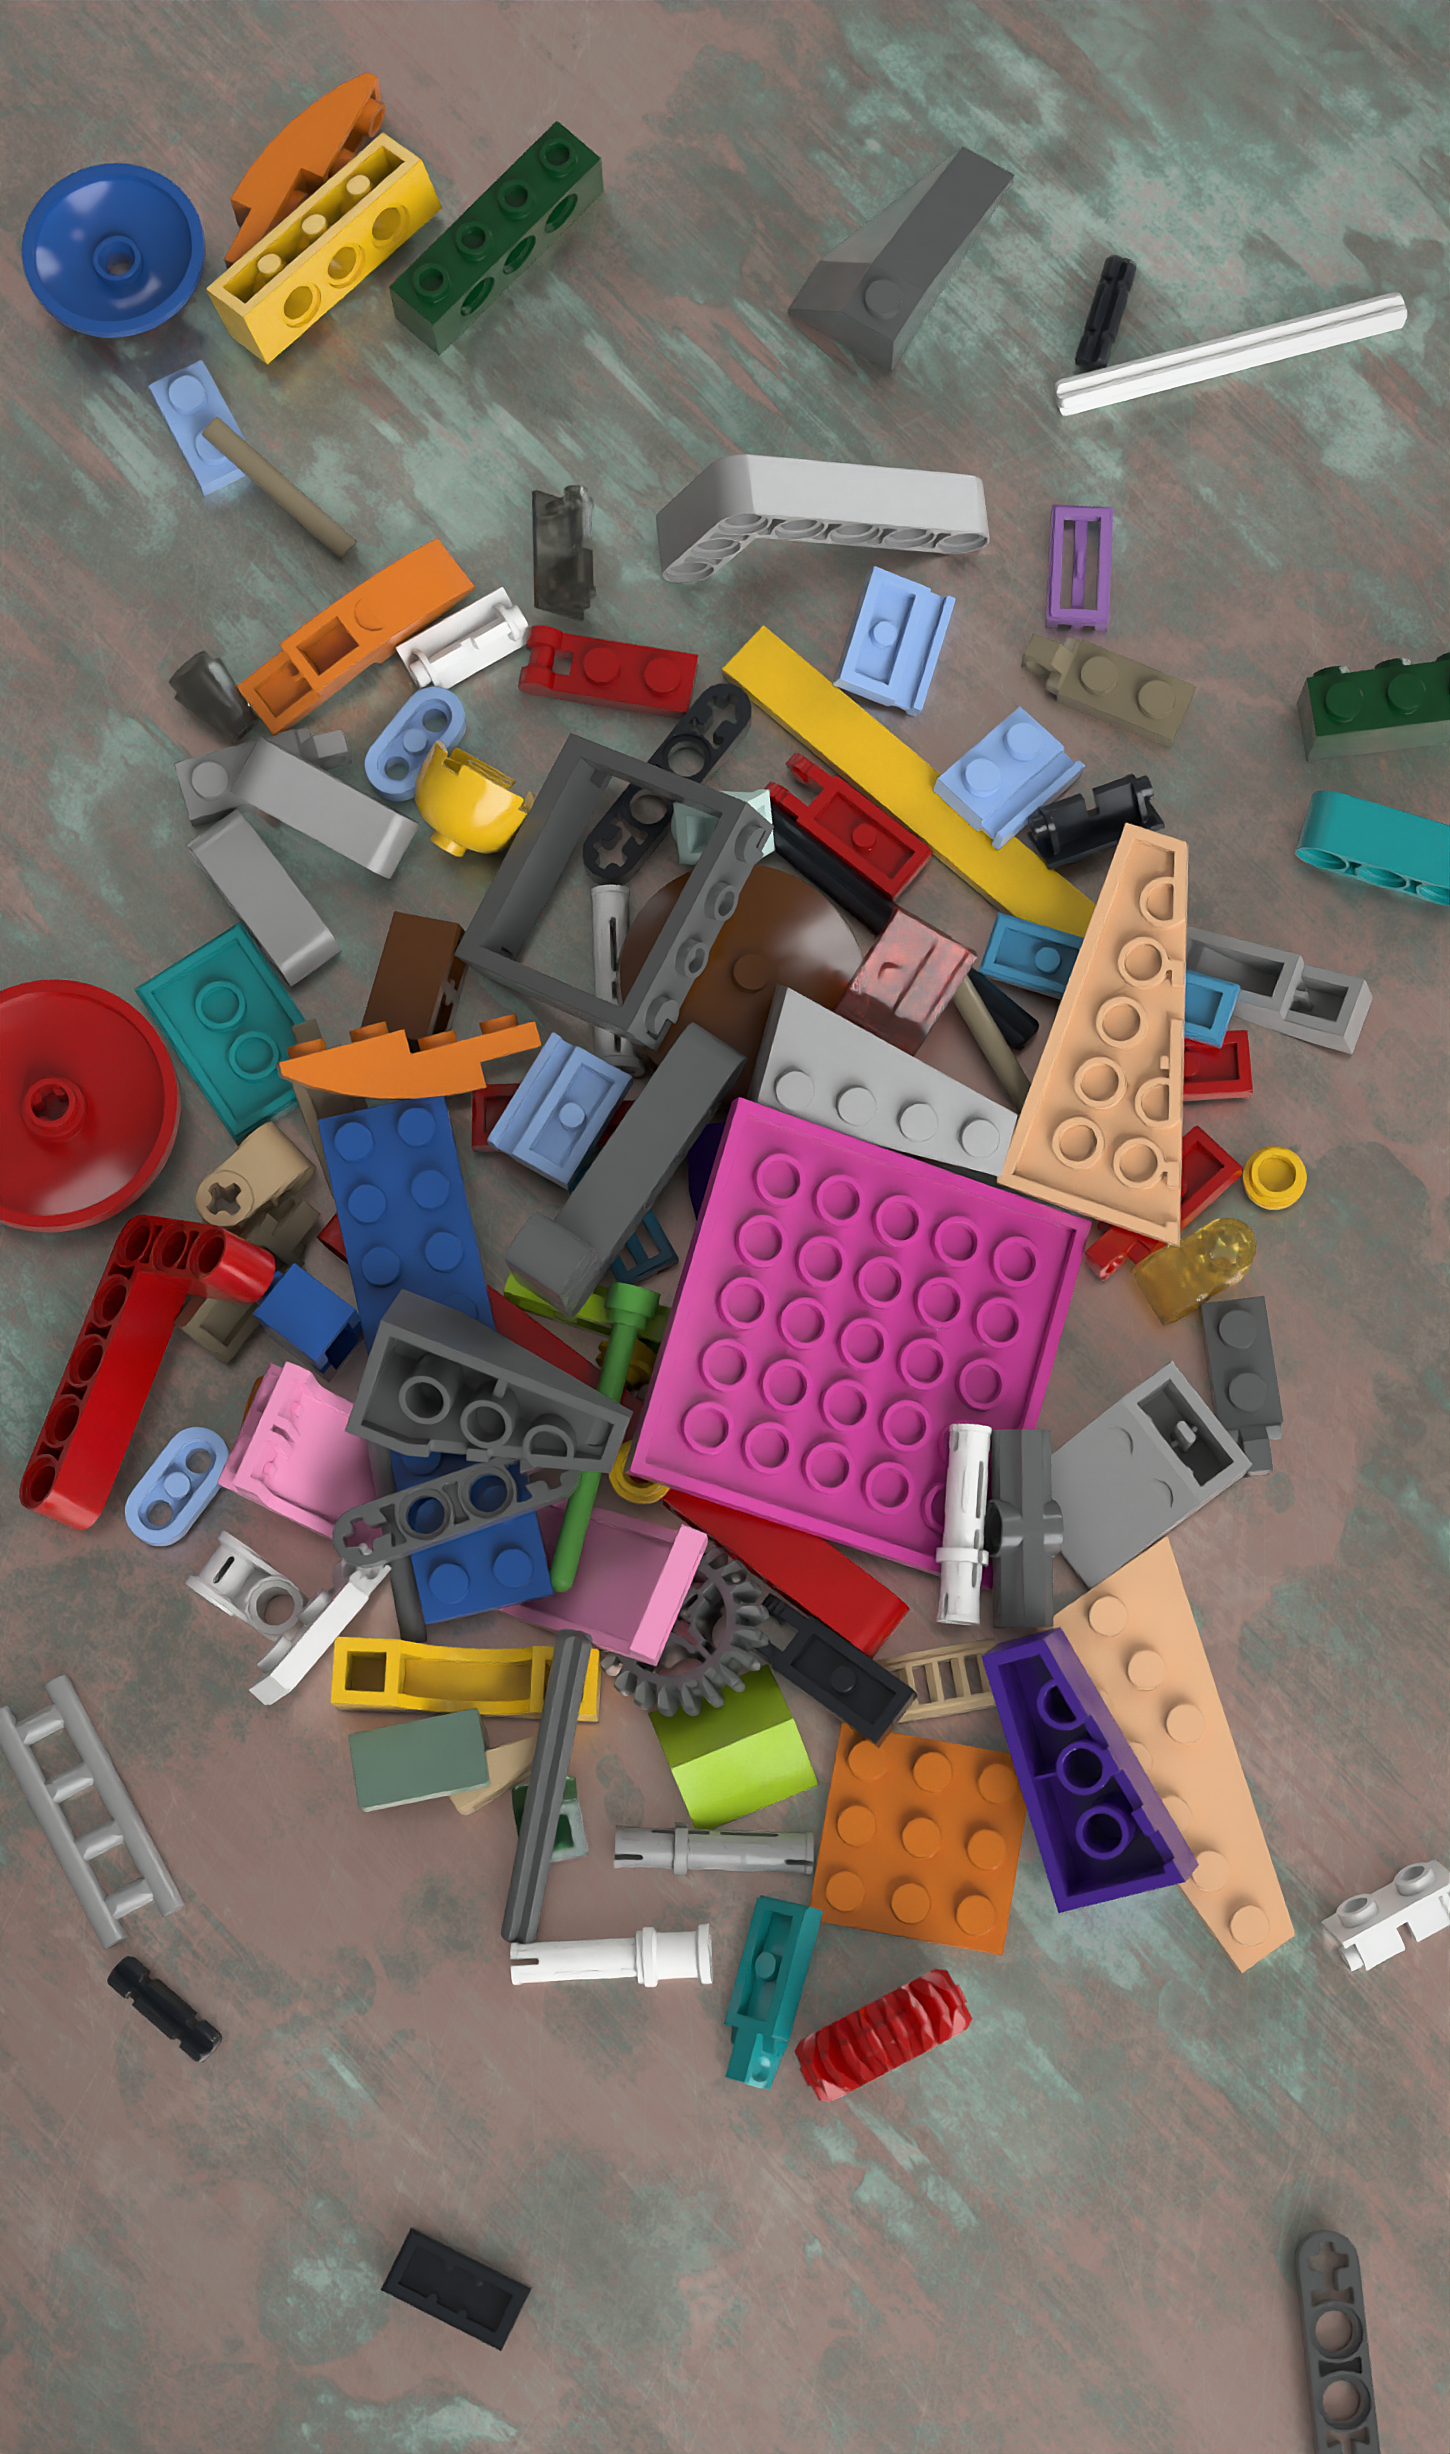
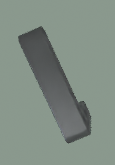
M692 1022L676 1040L555 1219L552 1220L541 1212L536 1211L519 1230L505 1256V1262L516 1282L568 1317L573 1318L592 1295L741 1075L748 1057L696 1023Z

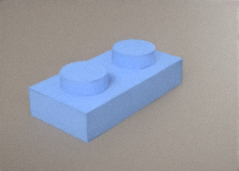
M203 359L148 385L153 400L204 496L247 476L202 436L203 431L210 422L219 417L245 441Z

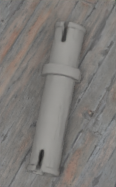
M675 1822V1828H640L616 1825L614 1868L651 1867L673 1869V1875H687V1869L775 1871L812 1874L813 1831L770 1832L688 1829V1822Z

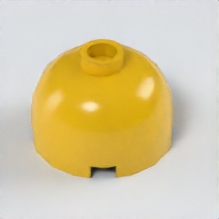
M435 741L415 781V802L419 814L435 829L430 840L440 848L460 858L463 857L467 849L483 854L504 851L512 845L537 796L529 791L525 799L509 790V788L513 787L515 780L505 773L457 747H454L450 756L447 757L448 752L444 742Z

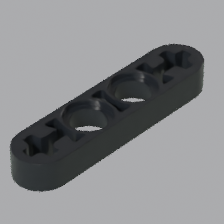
M719 683L710 686L699 696L647 763L676 774L669 766L671 755L677 749L683 747L696 749L703 755L704 765L695 775L682 777L707 786L747 736L751 728L752 705L748 695L741 688L733 684ZM731 703L735 705V719L737 722L735 724L727 720L721 722L713 732V744L719 746L717 749H714L711 743L704 737L713 724V710L711 708L715 705L717 708L724 709ZM696 727L701 734L692 731V729ZM630 783L591 831L583 844V863L586 873L591 880L600 886L625 885L634 878L671 831L674 813L673 803L676 801ZM646 794L660 797L667 807L664 817L652 824H644L637 821L631 813L634 801ZM621 821L632 834L621 850L624 864L620 867L615 863H610L603 869L599 867L601 862L597 850L601 846L609 851L615 848L623 838L622 828L616 826ZM633 836L644 840V842L638 844Z

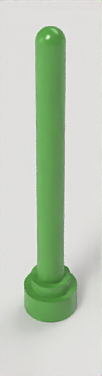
M610 1282L604 1308L610 1310L607 1322L612 1323L613 1326L596 1391L620 1404L638 1330L645 1331L647 1321L655 1320L661 1294L630 1284ZM581 1471L582 1476L579 1487L572 1496L568 1497L549 1571L551 1584L556 1592H566L574 1583L602 1472Z

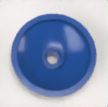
M108 163L94 165L76 171L61 179L35 205L26 223L22 239L24 272L30 288L41 306L63 325L75 331L97 337L113 338L136 335L155 328L170 319L192 296L200 281L205 264L206 247L203 228L196 209L187 195L162 174L132 164ZM126 263L130 265L129 270L124 274L116 275L111 273L112 268L117 264Z

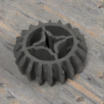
M713 1546L706 1554L704 1551L692 1582L704 1584L698 1590L693 1586L688 1590L677 1616L679 1621L683 1619L690 1625L687 1631L696 1639V1645H693L684 1636L679 1637L673 1631L675 1627L673 1625L657 1666L596 1647L600 1651L608 1653L600 1662V1666L609 1676H617L614 1688L623 1696L634 1694V1703L641 1709L649 1710L657 1704L658 1711L666 1717H673L680 1704L688 1715L699 1716L702 1707V1697H705L715 1708L723 1707L724 1696L721 1689L726 1685H729L736 1692L745 1691V1684L737 1674L742 1667L750 1671L760 1670V1661L749 1653L750 1649L760 1648L769 1644L768 1636L763 1631L755 1628V1626L769 1619V1613L762 1604L755 1603L762 1595V1590L754 1580L745 1581L748 1569L739 1560L728 1563V1554L717 1546ZM725 1605L726 1626L723 1637L716 1648L712 1638L713 1628L723 1616L720 1609ZM683 1659H698L702 1663L697 1668L678 1675L658 1674L665 1666L671 1669Z

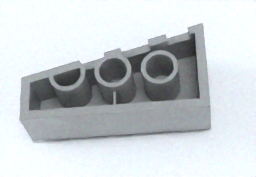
M777 983L746 1100L868 1143L1001 1177L1018 1116L1016 1113L796 991Z

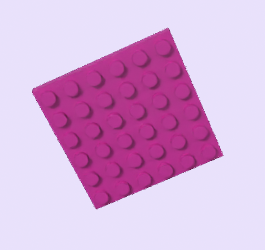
M741 1097L733 1100L623 1473L940 1576L941 1563L936 1562V1549L942 1548L945 1527V1499L950 1451L949 1426L952 1424H975L991 1427L992 1430L1036 1429L1092 1222ZM991 1438L988 1457L987 1501L991 1499ZM989 1557L988 1566L982 1567L980 1590H992L991 1557Z

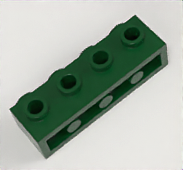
M1450 652L1439 656L1434 662L1412 664V661L1408 658H1395L1383 661L1371 670L1350 672L1349 667L1332 666L1318 670L1313 674V677H1307L1297 701L1306 761L1450 743Z

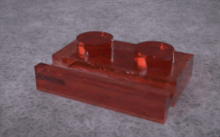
M897 905L831 1011L914 1057L978 958L975 950L970 947L966 948L953 940L948 934Z

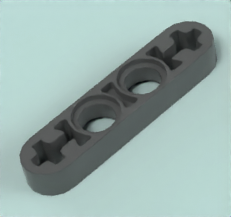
M496 1457L490 1459L488 1463L481 1462L346 1511L335 1523L332 1533L333 1545L339 1556L349 1564L363 1569L377 1567L559 1503L572 1496L579 1487L582 1472L580 1470L564 1471L560 1474L562 1485L556 1489H551L544 1480L525 1485L532 1498L520 1502L518 1484L508 1471V1468L520 1463V1473L524 1477L540 1471L542 1467H533L527 1460ZM483 1476H497L506 1484V1501L495 1511H479L471 1502L470 1492L473 1484ZM425 1497L439 1500L445 1512L443 1524L438 1530L430 1534L416 1533L411 1528L408 1520L410 1507L414 1502ZM395 1507L396 1524L407 1539L405 1543L395 1546V1536L389 1533L372 1541L374 1552L368 1555H364L363 1551L358 1547H348L347 1539L356 1535L355 1523L364 1520L371 1529L391 1524L384 1515V1511Z
M1329 2230L1314 2231L1300 2241L1295 2250L1294 2260L1315 2454H1343L1340 2441L1334 2440L1327 2444L1326 2431L1330 2430L1348 2434L1364 2428V2441L1350 2439L1352 2454H1381L1358 2254L1350 2240L1340 2233ZM1329 2241L1331 2251L1343 2254L1344 2266L1333 2268L1332 2275L1334 2290L1342 2291L1349 2288L1350 2301L1348 2302L1328 2298L1312 2304V2290L1325 2292L1322 2272L1310 2269L1309 2257L1320 2254V2243ZM1333 2310L1346 2314L1353 2327L1352 2338L1349 2344L1343 2349L1336 2351L1323 2348L1315 2334L1319 2318L1326 2312ZM1340 2380L1349 2381L1354 2384L1360 2395V2407L1357 2413L1350 2419L1343 2421L1332 2419L1326 2413L1323 2405V2395L1327 2387L1333 2382Z

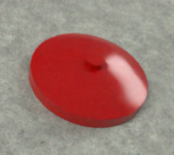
M59 979L26 982L0 991V1223L17 1229L44 1233L66 1232L98 1224L118 1214L136 1201L152 1185L170 1156L176 1140L181 1113L179 1082L173 1061L161 1038L147 1019L132 1005L105 989L87 983Z

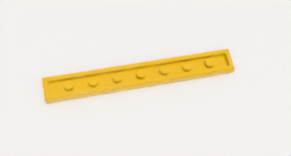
M764 625L722 668V676L726 680L741 688L752 702L869 801L930 847L934 856L1003 914L1082 938L1085 937L1096 904L1054 869L1048 870L1042 859L1015 836L999 850L991 845L993 839L982 829L977 832L933 791L937 778L941 776L938 771L837 686L832 685L831 681Z

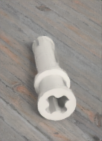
M602 885L592 888L590 892V898L592 899L595 996L619 1006L617 999H612V991L615 992L616 998L615 979L617 962L622 944L630 929V889L622 885ZM610 928L613 929L614 971L611 969ZM588 1023L593 1026L595 1056L631 1075L632 1078L645 1073V1063L638 1058V1054L629 1040L617 1035V1051H615L614 1034Z
M709 1923L699 1924L697 1931L657 1933L654 1926H643V1930L636 1931V1938L543 1941L527 1944L519 1943L518 1941L511 1942L510 1959L539 1960L537 1965L511 1966L513 1985L530 1982L613 1979L621 1977H638L639 1984H645L646 1987H656L659 1980L694 1977L699 1978L702 1984L713 1983V1952Z

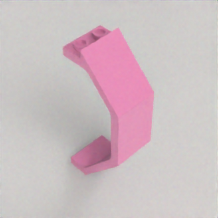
M287 1361L284 1368L270 1363L216 1484L333 1541L332 1533L335 1523L343 1513L359 1505L376 1500L366 1440L345 1432L354 1403L322 1387L312 1372ZM568 1498L537 1510L549 1568L552 1564ZM593 1506L572 1587L566 1592L555 1591L556 1596L504 1607L495 1611L554 1633H558L561 1629H574L586 1632L591 1635L593 1646L657 1666L708 1544L707 1534L683 1524L680 1530L677 1531ZM364 1520L355 1523L356 1535L347 1539L348 1547H357L361 1543H365L374 1552L372 1541L377 1537L383 1536L381 1527L371 1529Z

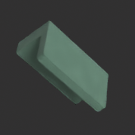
M478 1708L348 1734L358 1805L364 1812L478 1790L490 1785L485 1751L490 1749L487 1728Z

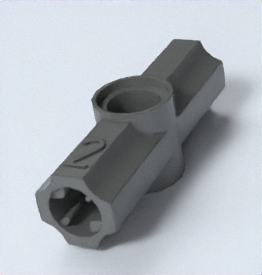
M992 1430L991 1499L986 1502L983 1548L984 1551L989 1552V1557L992 1558L993 1627H1053L1052 1558L1057 1556L1061 1549L1064 1524L1060 1506L1052 1499L1051 1430Z

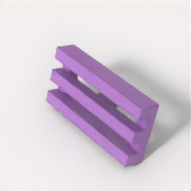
M1052 504L1045 628L1058 629V624L1070 625V629L1082 630L1083 626H1095L1094 631H1107L1109 624L1113 530L1112 507ZM1064 520L1075 521L1071 609L1060 608ZM1088 521L1099 522L1095 610L1084 609Z

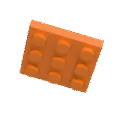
M841 1723L809 1905L823 1911L820 1923L1002 1956L1027 1811L1011 1754L890 1732L881 1746L877 1748L849 1726Z

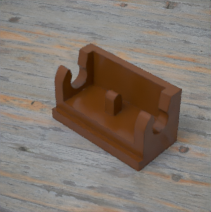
M394 911L361 1027L386 1021L389 1033L404 1029L410 1053L421 1052L418 1039L451 1031L469 965L454 956L465 934V930L459 923Z

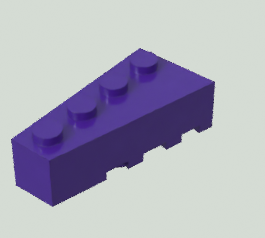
M1057 1627L1004 1641L981 1656L1058 1913L1186 1882L1199 1866V1863L1062 1628Z

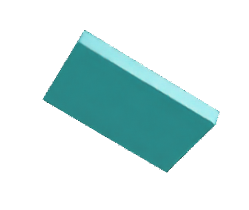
M241 922L134 989L237 1146L258 1127L270 1121L275 1123L299 1107L290 1081L279 1077L276 1064L289 1060L286 1048L296 1045L291 1027L306 1021V1019Z

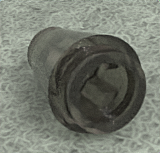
M205 650L190 658L169 680V685L177 692L174 699L219 734L225 736L232 744L246 736L259 722V718L253 713L251 706L236 687V682L221 658L213 659Z

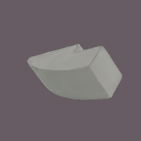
M1187 926L1186 969L1240 985L1241 989L1232 1013L1233 1016L1304 1041L1353 1054L1373 999L1365 979L1305 964L1301 954Z

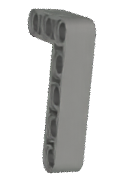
M736 454L717 459L656 515L662 576L664 579L676 583L696 582L711 577L755 538L947 554L972 552L985 547L990 542L983 482L977 476L753 454Z

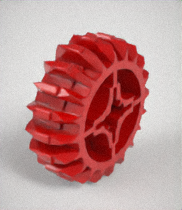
M934 1969L801 2039L794 2050L801 2066L799 2070L807 2086L811 2085L819 2100L832 2102L967 2030L972 2021V2016L965 2004L968 2001L959 1984L955 1985L948 1970Z

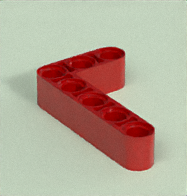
M146 1214L136 1215L125 1224L116 1239L22 1477L19 1488V1499L22 1506L76 1530H85L93 1525L106 1504L174 1330L175 1324L173 1322L179 1316L187 1294L240 1304H251L262 1297L272 1282L275 1272V1259L272 1253L217 1225Z

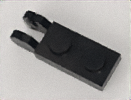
M769 1593L761 1603L768 1610L769 1616L779 1624L786 1625L797 1634L784 1651L773 1645L770 1639H768V1645L760 1648H751L750 1650L772 1665L771 1668L776 1674L879 1748L917 1698V1693L810 1615L807 1619L777 1596Z

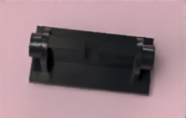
M1131 773L1121 779L1093 788L1096 808L1088 811L1085 799L1081 793L1046 806H1039L1037 808L1038 814L1028 817L1031 831L1027 832V836L1047 869L1050 870L1061 865L1074 864L1086 856L1117 846L1126 823L1154 832L1164 829L1165 824L1149 801L1154 799V791L1147 775L1136 778Z

